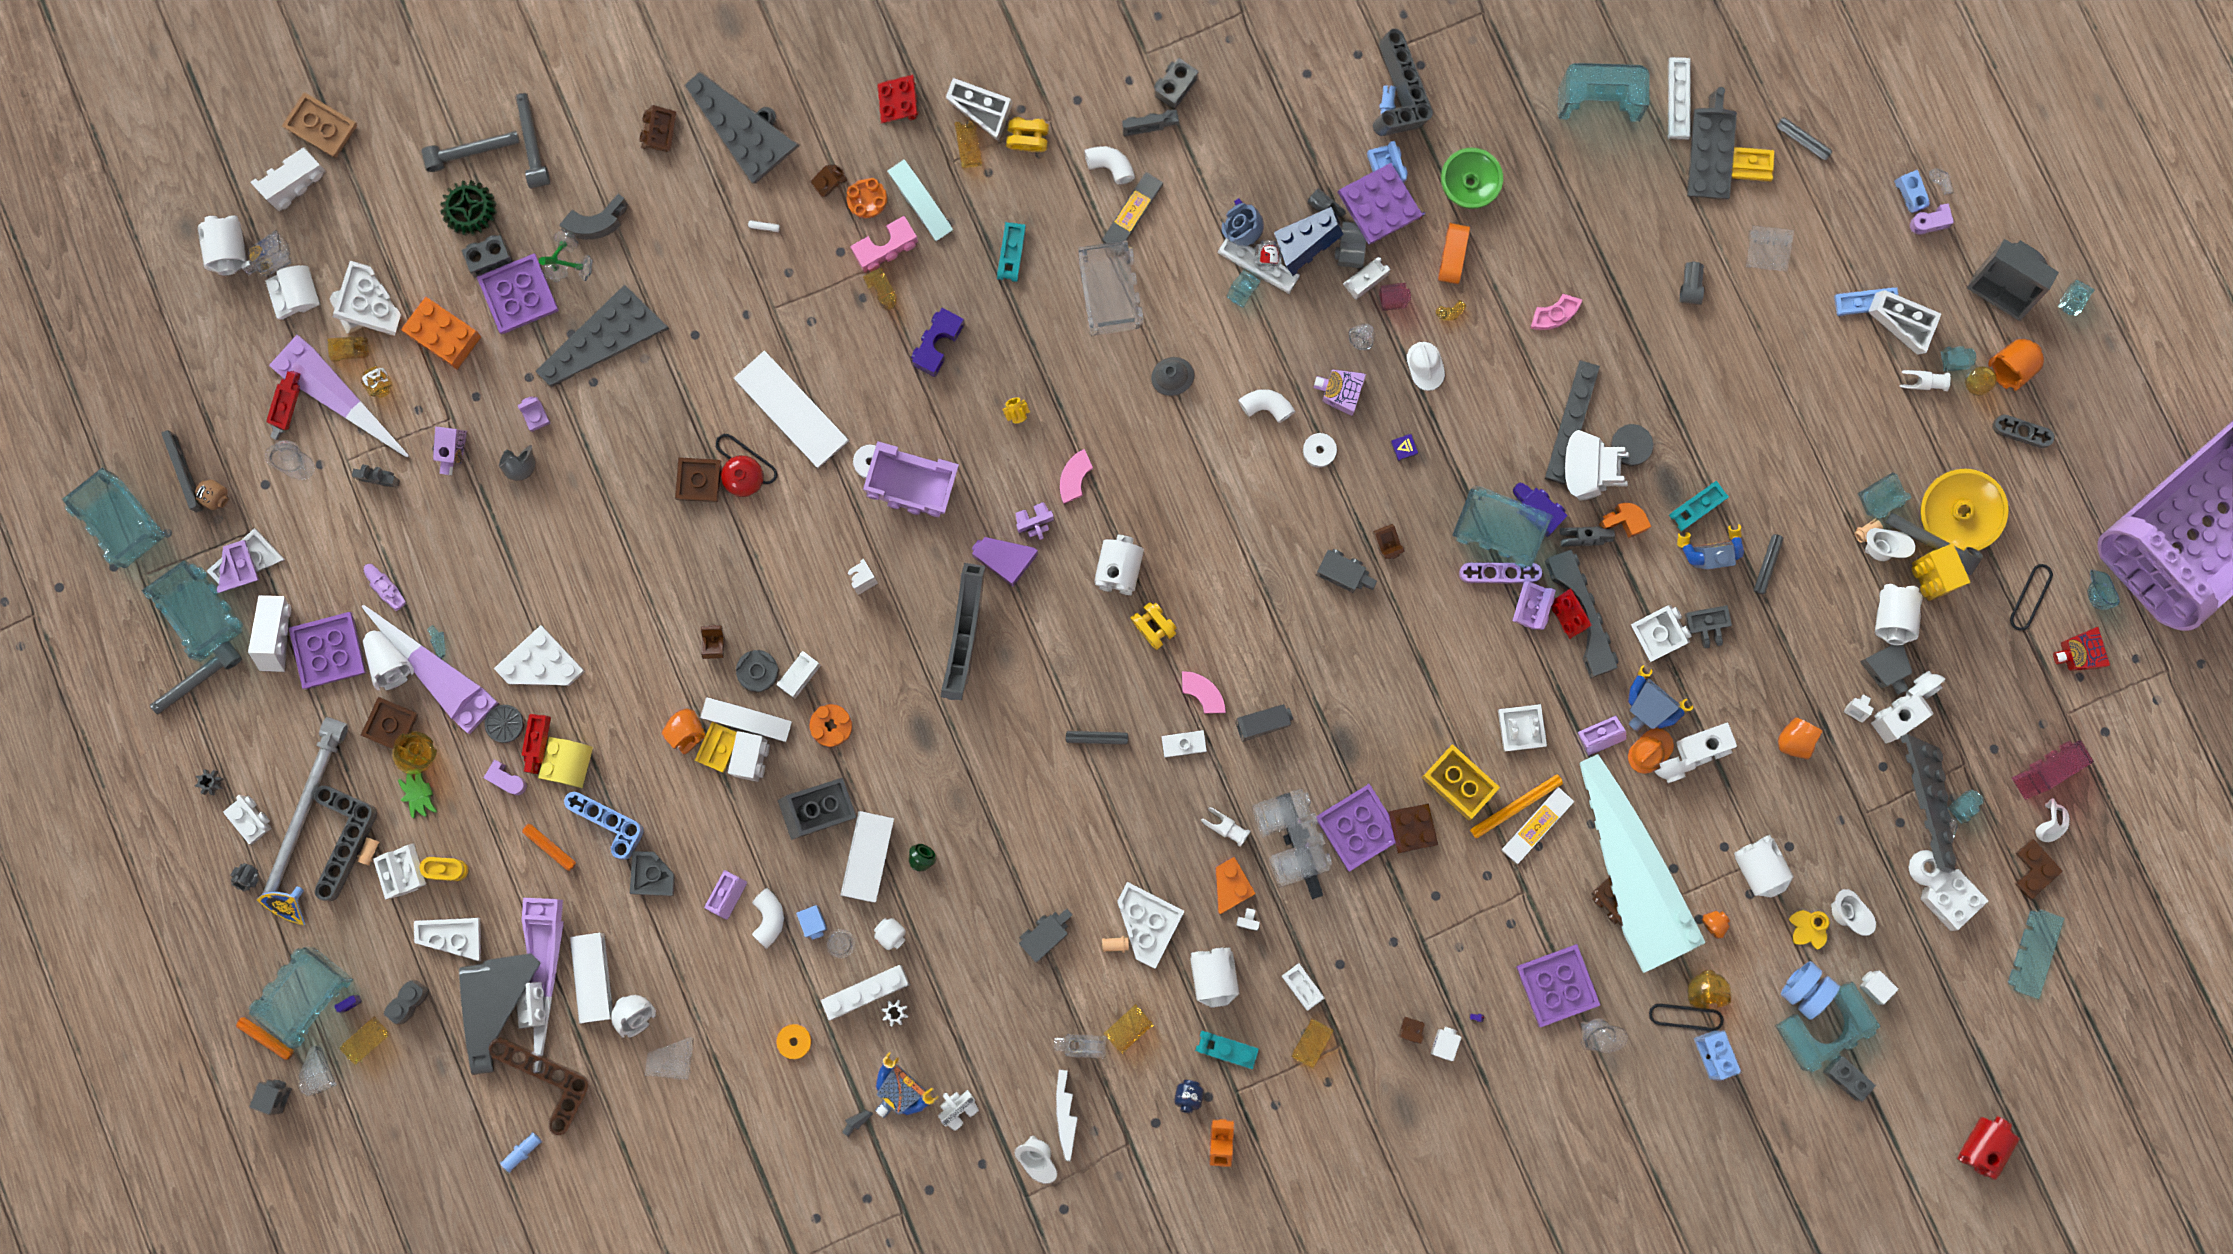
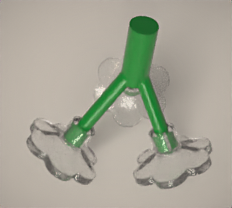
M560 229L554 235V240L558 245L557 250L552 256L539 258V263L544 265L545 277L551 278L553 282H559L561 278L568 276L567 268L573 267L574 270L580 271L579 276L582 278V281H587L592 273L593 260L589 255H586L581 263L561 260L558 257L559 253L565 249L568 252H573L579 246V242L575 239V235L572 232Z

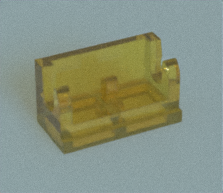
M960 121L954 122L962 168L981 166L982 161L976 125L973 124V121H968L966 125H962Z
M1135 1004L1104 1032V1035L1122 1054L1153 1026V1023Z
M373 1016L348 1038L339 1049L356 1065L388 1036V1031Z
M1311 1019L1291 1057L1310 1068H1314L1334 1030Z

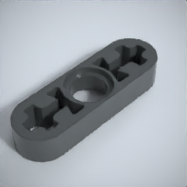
M2000 415L1992 424L1995 433L2038 448H2046L2054 442V433L2050 429L2009 415ZM2004 420V421H2005V425L2010 426V427H2006L2005 429H2001V428H2002V425L1999 424V423ZM2020 426L2028 429L2029 434L2027 437H2022L2018 433ZM2042 434H2045V438L2048 439V440L2045 441V442H2042V438L2037 437V436H2041Z

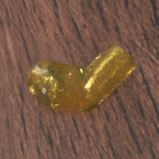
M1459 300L1453 308L1439 306L1436 309V316L1441 320H1456L1467 305Z

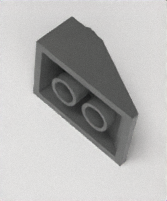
M843 778L792 793L777 800L791 840L857 818Z

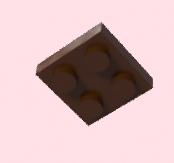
M678 457L675 499L718 502L721 460Z
M378 697L360 736L401 752L418 717V713Z
M1429 803L1388 812L1398 853L1438 845Z

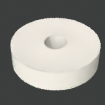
M1323 433L1311 435L1303 446L1305 460L1310 465L1318 468L1331 464L1337 452L1334 440ZM1321 447L1324 452L1319 454L1316 452V448Z
M865 445L859 448L854 455V468L863 478H867L870 468L867 460L873 458L875 445Z

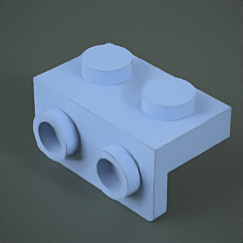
M1391 141L1388 146L1368 150L1367 156L1373 172L1392 163L1403 183L1406 181L1407 169L1402 165L1400 159L1401 151L1396 146L1395 141Z

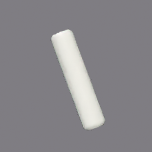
M749 221L748 223L749 228L779 232L780 226L776 224Z

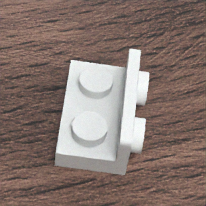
M238 795L236 797L237 801L223 813L248 844L252 845L272 829L268 824L270 820L263 812L259 813L255 808L256 803L250 796Z
M542 982L526 983V989L517 1002L519 1028L545 1025Z

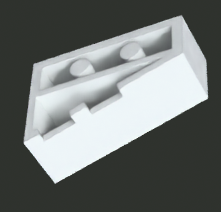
M304 147L283 160L284 165L274 171L271 168L266 171L268 175L260 181L256 179L251 181L252 185L278 211L289 207L295 197L305 193L307 187L313 182L320 180L325 172L322 166Z

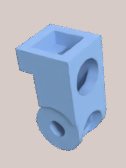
M1918 170L1894 180L1897 188H1900L1903 198H1905L1906 206L1911 213L1929 206V198Z

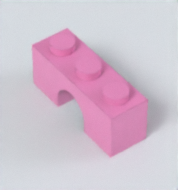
M905 216L886 226L891 236L890 241L886 245L876 246L869 237H866L850 246L864 273L876 270L884 261H892L898 256V253L904 250L909 251L916 246V243H918L917 236Z

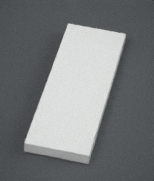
M765 351L734 377V380L818 469L849 442L842 432Z

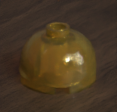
M411 731L410 734H401L395 740L392 749V759L400 771L416 775L429 769L435 760L437 749L433 746V741L424 733Z
M1712 970L1702 971V974L1695 976L1688 985L1689 1004L1699 1008H1710L1709 1004H1717V1008L1724 1007L1731 1003L1730 984L1723 976L1716 974Z

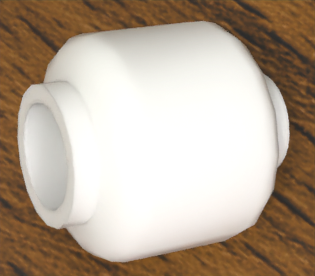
M884 918L874 929L876 932L875 940L886 950H891L893 947L898 949L906 941L903 938L906 933L905 928L893 918L888 920Z

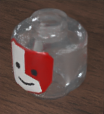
M1264 240L1255 246L1254 262L1257 266L1261 267L1262 271H1274V267L1280 266L1281 251L1277 241Z

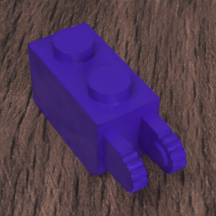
M1520 482L1516 484L1512 491L1514 496L1521 502L1519 512L1547 537L1568 516L1565 513L1566 510L1560 504H1554L1549 499L1548 493L1542 489L1538 490L1535 488L1532 490Z

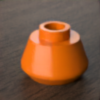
M1713 911L1704 914L1702 918L1704 926L1716 939H1722L1729 929L1728 923L1730 920L1724 912Z

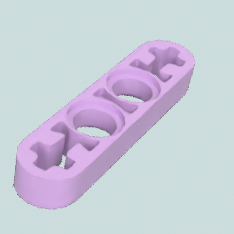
M1466 563L1459 570L1460 579L1466 583H1524V581L1535 583L1542 576L1541 567L1535 563ZM1478 567H1481V579H1478L1479 574H1473L1471 578H1468L1467 574L1463 573L1467 568H1470L1472 572H1477L1479 570ZM1488 567L1493 568L1496 572L1495 577L1492 579L1487 578L1484 574V570ZM1511 567L1516 570L1517 575L1515 578L1510 579L1506 576L1505 570ZM1520 567H1523L1522 572H1528L1530 568H1533L1537 575L1532 579L1529 574H1524L1522 576L1523 579H1520Z

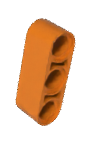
M1449 223L1438 276L1439 281L1459 284L1470 231L1469 226Z

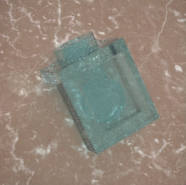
M1243 270L1231 285L1227 298L1244 307L1261 281Z

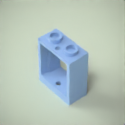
M1711 1031L1694 1038L1710 1079L1723 1080L1741 1073L1725 1031ZM1707 1054L1710 1055V1059H1706Z

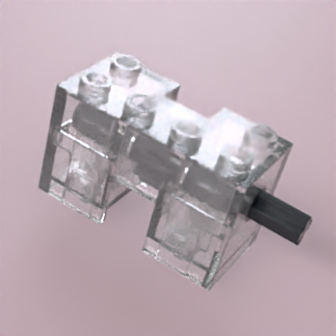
M1301 788L1254 804L1252 811L1261 837L1264 838L1286 830L1287 834L1283 835L1286 846L1290 844L1292 846V849L1272 855L1269 858L1279 889L1305 880L1312 900L1324 896L1317 876L1330 871V866L1333 864L1329 853L1325 854L1324 837L1322 833L1317 832L1315 826L1318 825L1317 817L1314 812H1310L1311 800L1308 792L1304 793Z

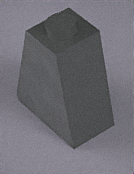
M1283 704L1238 717L1235 724L1241 741L1245 742L1289 727L1293 716L1290 708L1286 709Z

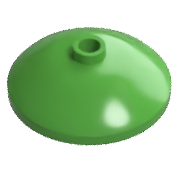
M1464 148L1453 153L1445 162L1441 172V185L1444 193L1453 203L1463 208L1477 209L1490 204L1498 196L1503 185V172L1497 159L1489 152L1479 148ZM1467 180H1472L1474 184L1468 185Z

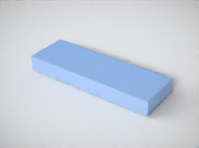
M1895 287L1836 294L1834 299L1837 316L1868 313L1877 292L1885 290L1898 295V289Z

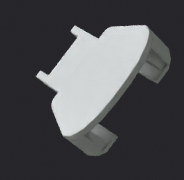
M1580 430L1575 431L1569 439L1565 461L1566 482L1570 493L1580 501L1601 495L1602 491H1606L1607 486H1628L1625 477L1621 476V458H1629L1626 448L1604 447V443L1600 438Z

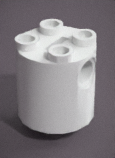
M217 216L205 217V222L198 225L204 268L209 271H215L219 275H232L242 268L241 265L247 262L241 223L237 216H228L218 219Z
M1117 535L1116 540H1103L1094 580L1095 585L1099 586L1100 590L1112 592V589L1120 590L1121 594L1129 596L1135 591L1144 549L1134 545L1132 537Z
M1894 584L1884 585V589L1879 593L1880 603L1875 625L1876 636L1884 639L1891 645H1903L1904 643L1917 640L1921 620L1920 607L1923 600L1922 594L1919 593V588L1915 586L1903 588L1897 587Z
M1770 835L1761 838L1754 844L1746 845L1734 853V858L1755 896L1772 898L1786 891L1794 877L1775 840Z
M1231 948L1211 949V952L1199 951L1191 953L1192 957L1190 960L1197 1001L1209 1007L1228 1005L1239 995Z

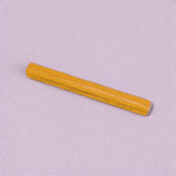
M1558 774L1551 777L1471 828L1470 831L1474 838H1479L1562 785L1561 777Z

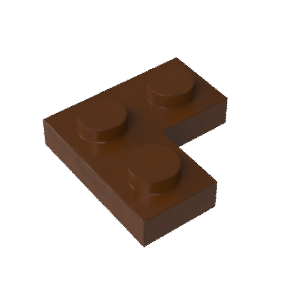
M2031 839L2015 853L2030 869L2015 883L2029 900L2036 897L2063 872L2034 839Z

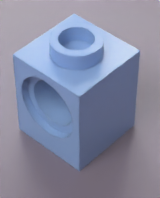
M815 905L796 913L805 937H811L814 940L824 936L823 932L828 929L819 906Z

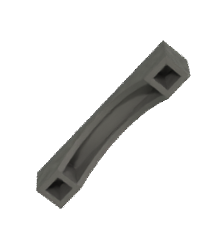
M1572 550L1547 558L1545 564L1552 581L1563 587L1566 591L1570 588L1572 589L1592 626L1587 628V643L1583 656L1590 679L1618 668L1616 665L1618 664V658L1615 652H1611L1609 635L1603 631L1601 626L1603 624L1602 617L1599 612L1596 613L1593 606L1595 605V600L1592 593L1587 591V579L1584 573H1580L1578 568L1580 566L1578 556L1573 554Z

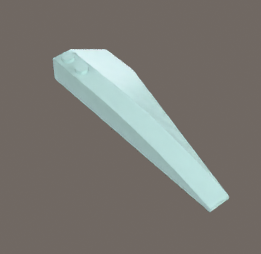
M1597 754L1580 762L1585 787L1589 791L1591 798L1589 801L1590 807L1594 810L1596 821H1594L1596 830H1599L1601 837L1599 841L1605 865L1613 883V886H1611L1613 895H1616L1618 903L1617 911L1622 918L1623 934L1642 972L1645 973L1706 942L1659 851L1600 756Z

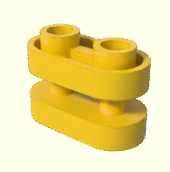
M1014 117L1013 120L1008 121L1007 130L1013 133V135L1007 136V148L1034 152L1047 150L1048 141L1042 138V136L1048 135L1049 125L1045 123V120L1034 119L1029 121L1022 117Z
M1149 602L1143 607L1146 613L1142 617L1135 613L1130 619L1151 646L1158 650L1163 646L1160 639L1166 636L1170 640L1176 635L1174 630L1177 627L1170 619L1166 621L1161 615L1163 610L1157 603L1152 604ZM1151 619L1159 628L1156 632L1147 624Z
M427 857L420 864V873L425 878L434 880L461 881L468 875V866L464 861L453 858Z

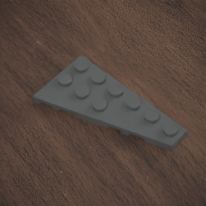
M699 72L685 84V87L751 183L756 184L800 146L705 74Z
M1909 734L1900 736L1901 741L1907 744L1909 754L1905 755L1907 763H1910L1914 770L1912 781L1920 809H1925L1927 816L1924 824L1933 837L1930 845L1936 867L1947 873L1956 871V856L1952 846L1954 838L1950 831L1949 822L1951 821V816L1947 807L1948 794L1944 783L1946 776L1942 768L1943 754L1940 748Z

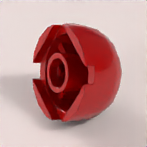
M738 455L725 463L722 468L721 479L723 486L729 493L737 497H748L761 488L764 473L755 459L749 456Z

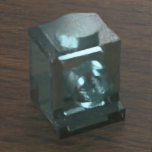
M2076 279L2068 286L2058 306L2063 308L2065 313L2076 316L2082 312L2095 289Z
M1950 346L1941 351L1944 372L1966 370L1975 365L1976 352L1972 348L1965 349V346H1958L1951 349Z
M1971 789L1958 797L1948 806V809L1961 824L1971 820L1968 816L1973 817L1981 810L1979 806L1984 803V798L1979 792Z

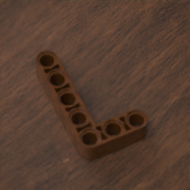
M504 1038L493 1039L489 1045L491 1057L564 1090L549 1119V1129L551 1133L558 1136L566 1133L588 1090L587 1078L581 1073ZM496 1043H502L505 1046V1051L497 1054L493 1051V1046ZM517 1052H522L525 1055V1060L521 1063H516L512 1058ZM537 1061L545 1064V1068L541 1072H536L532 1068L533 1064ZM557 1070L565 1073V1077L561 1081H556L552 1077L553 1073ZM576 1079H581L585 1083L584 1087L580 1090L572 1087V1083ZM566 1099H572L575 1102L572 1109L567 1110L563 1108L562 1104ZM556 1119H562L565 1122V1126L562 1129H555L552 1126Z

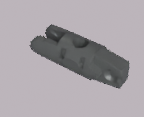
M1602 527L1559 529L1560 535L1575 536V538L1563 539L1561 547L1604 545V542H1613L1615 538L1614 529H1603Z

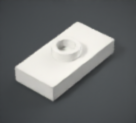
M1204 730L1162 736L1164 758L1207 752Z
M1299 963L1282 975V978L1307 1011L1324 999L1321 992Z

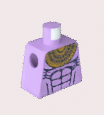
M1332 370L1329 379L1317 376L1313 388L1325 391L1322 400L1324 403L1353 416L1366 374Z
M435 427L433 460L441 461L439 474L452 475L453 464H461L467 431Z

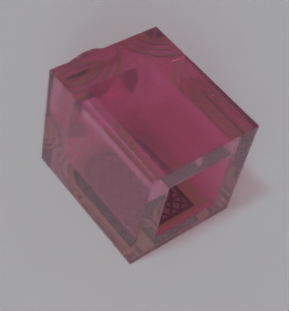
M1406 282L1382 285L1379 289L1382 311L1407 308L1408 301H1411L1410 289H1406Z

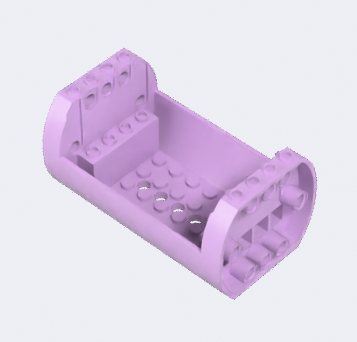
M2233 420L2107 529L2098 539V553L2103 562L2158 622L2177 630L2189 631L2199 627L2233 596ZM2219 503L2226 506L2227 511L2225 514L2218 511ZM2204 516L2210 518V527L2203 525L2202 519ZM2188 530H2193L2196 533L2194 541L2187 537ZM2173 543H2177L2181 547V552L2172 546Z

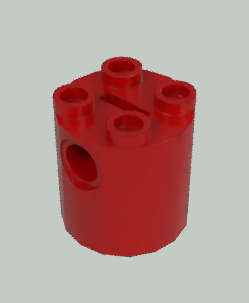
M1996 1116L1994 1121L1980 1117L1959 1152L1957 1159L1968 1166L1970 1164L1975 1167L1974 1171L1978 1174L1997 1180L2020 1139L2011 1132L2012 1124L1998 1116Z

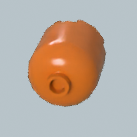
M2017 339L1989 360L1988 366L1993 368L1995 373L1992 376L2005 389L2012 387L2014 391H2017L2043 368L2044 356L2041 347L2037 343L2028 339Z

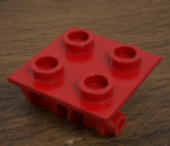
M913 74L878 84L881 123L908 117L909 120L917 119V94H915L916 83L914 82Z
M1571 588L1554 599V603L1551 606L1552 611L1557 616L1563 631L1569 639L1592 626Z

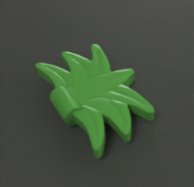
M418 767L415 780L411 772L407 773L406 783L402 779H398L399 785L406 793L401 801L409 802V811L412 818L416 817V810L422 816L427 817L425 806L432 812H438L431 801L433 792L430 784L425 783L421 767Z

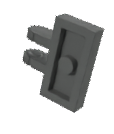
M363 464L361 469L353 468L352 477L357 481L394 488L399 486L400 480L394 476V473L383 471L380 467L371 469L370 466Z
M1728 605L1685 613L1690 633L1701 632L1704 648H1710L1708 631L1714 630L1716 645H1723L1721 629L1732 626Z

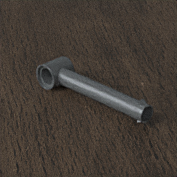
M517 94L515 97L530 168L525 170L528 187L531 189L550 185L547 167H542L528 94Z
M517 131L444 150H440L439 146H427L421 150L426 171L436 172L444 168V162L518 144L520 140Z
M1891 512L1885 522L1934 550L1950 545L1949 542ZM1955 546L1967 575H1972L1981 562L1983 555L1972 547H1966L1963 551Z
M230 641L220 644L213 651L216 655L214 658L150 704L151 709L157 715L223 666L225 669L236 666L242 660L241 656Z

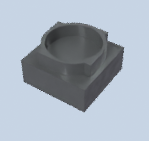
M2004 239L1976 270L1967 289L2021 321L2050 290L2059 272L2048 266L2043 255L2021 240L2018 243H2011Z

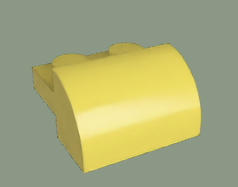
M549 737L538 778L583 788L593 747L565 739Z

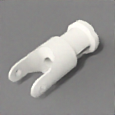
M1902 371L1905 374L1919 376L1916 384L1900 385L1902 388L1920 390L1936 388L1948 391L1950 387V373L1943 375L1932 374L1929 371Z
M1209 807V811L1218 816L1222 823L1215 825L1205 819H1201V822L1223 837H1229L1241 847L1248 837L1250 830H1244L1236 825L1234 820Z

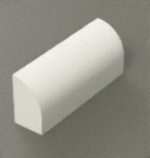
M862 811L858 812L840 896L876 902L894 818Z
M595 933L571 937L579 1024L611 1019L613 1008L604 933Z

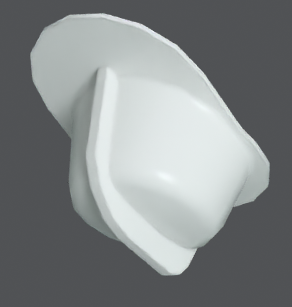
M1418 342L1414 344L1407 354V362L1412 379L1419 388L1434 390L1441 385L1445 377L1440 353L1431 343Z
M1880 528L1870 529L1867 533L1866 539L1868 543L1865 552L1878 561H1887L1892 557L1907 558L1915 552L1916 546L1914 541L1905 533Z
M1849 889L1839 891L1836 900L1831 904L1832 915L1837 923L1849 926L1853 931L1863 936L1872 934L1876 929V921L1872 912L1853 891Z
M1031 1136L1024 1145L1016 1148V1158L1033 1179L1041 1183H1051L1056 1179L1057 1170L1050 1160V1147L1045 1142L1038 1140L1035 1136Z

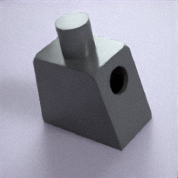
M1891 645L1860 661L1880 688L1891 684L1897 695L1909 689L1903 678L1912 674V669L1903 645Z

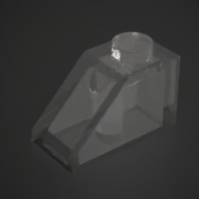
M313 1046L309 1049L298 1076L300 1091L306 1097L317 1095L336 1086L321 1046Z

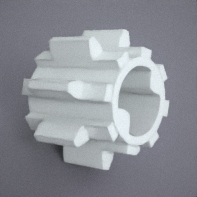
M897 1000L895 1005L888 1001V1009H882L887 1015L883 1020H891L890 1026H893L895 1021L903 1025L901 1019L903 1017L908 1018V1015L904 1014L907 1006L901 1007L900 1000ZM893 1007H898V1012L901 1013L898 1019H893V1015L890 1014V1010Z

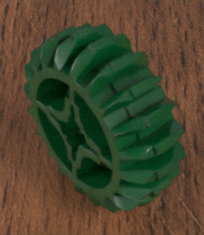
M462 180V186L454 183V190L451 188L447 189L450 194L443 195L446 201L440 202L441 207L444 208L440 210V213L444 216L443 221L448 223V228L454 229L455 233L459 234L462 231V234L467 236L468 232H470L472 236H475V230L483 233L482 227L489 228L490 226L487 222H494V218L491 215L497 214L496 209H494L497 203L493 201L494 195L489 193L490 190L487 187L483 188L482 183L478 182L475 185V182L470 180L467 185L466 181ZM470 194L482 197L483 201L472 200ZM470 204L472 208H470V210H468L467 212L465 209H467V206H469ZM454 215L465 216L467 222L456 220Z

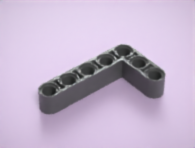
M1393 28L1380 40L1379 47L1394 87H1396L1402 107L1384 111L1373 122V130L1379 136L1419 129L1433 115L1405 37L1399 29Z
M324 785L318 787L314 793L316 802L349 817L315 887V895L318 899L334 901L338 898L357 859V855H359L366 837L376 820L377 810L374 806ZM329 790L331 794L330 799L324 801L323 794ZM348 799L350 805L348 809L343 810L342 803ZM364 808H368L369 815L363 819L361 811ZM358 827L360 833L358 837L353 838L352 830ZM348 846L350 849V854L348 857L344 858L342 855V851L345 847ZM336 866H339L341 870L338 877L333 875V869ZM326 886L331 888V894L328 897H325L323 893Z

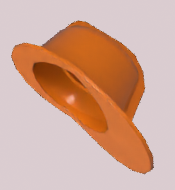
M1659 728L1650 729L1644 733L1629 749L1628 761L1631 767L1643 774L1656 770L1660 767V763L1665 762L1673 752L1674 743L1672 737L1668 732Z

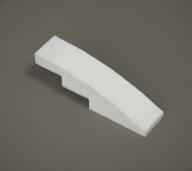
M706 698L700 717L783 742L787 740L792 721L711 698Z
M1059 1069L1057 1120L1064 1156L1067 1161H1070L1078 1117L1069 1115L1073 1094L1064 1092L1068 1071Z

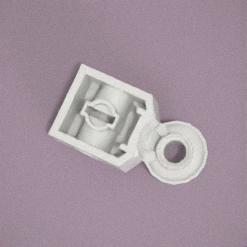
M1927 671L1913 681L1915 686L1909 689L1904 697H1900L1892 703L1893 708L1890 706L1874 715L1876 719L1871 724L1885 743L1899 739L1900 736L1905 735L1934 714L1924 698L1927 699L1942 689L1940 684L1946 680L1944 677Z
M1728 722L1677 741V748L1682 761H1680L1679 757L1662 762L1660 763L1661 769L1656 770L1655 773L1659 777L1666 779L1667 783L1686 777L1685 772L1694 770L1696 766L1712 761V756H1715V759H1719L1731 754V749L1737 747ZM1707 742L1711 745V750L1707 747Z
M1919 851L1911 858L1909 863L1910 875L1917 883L1928 886L1922 891L1921 900L1950 931L1959 930L1988 902L1985 896L1959 869L1949 873L1937 869L1932 851ZM1926 862H1929L1932 866L1930 873H1927L1924 869Z

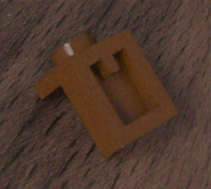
M1404 1017L1398 1037L1421 1044L1424 1037L1422 1032L1425 1023Z

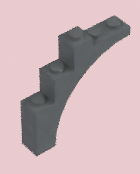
M964 563L961 573L953 637L941 689V697L949 700L962 701L970 676L972 652L976 641L977 622L983 593L985 566Z

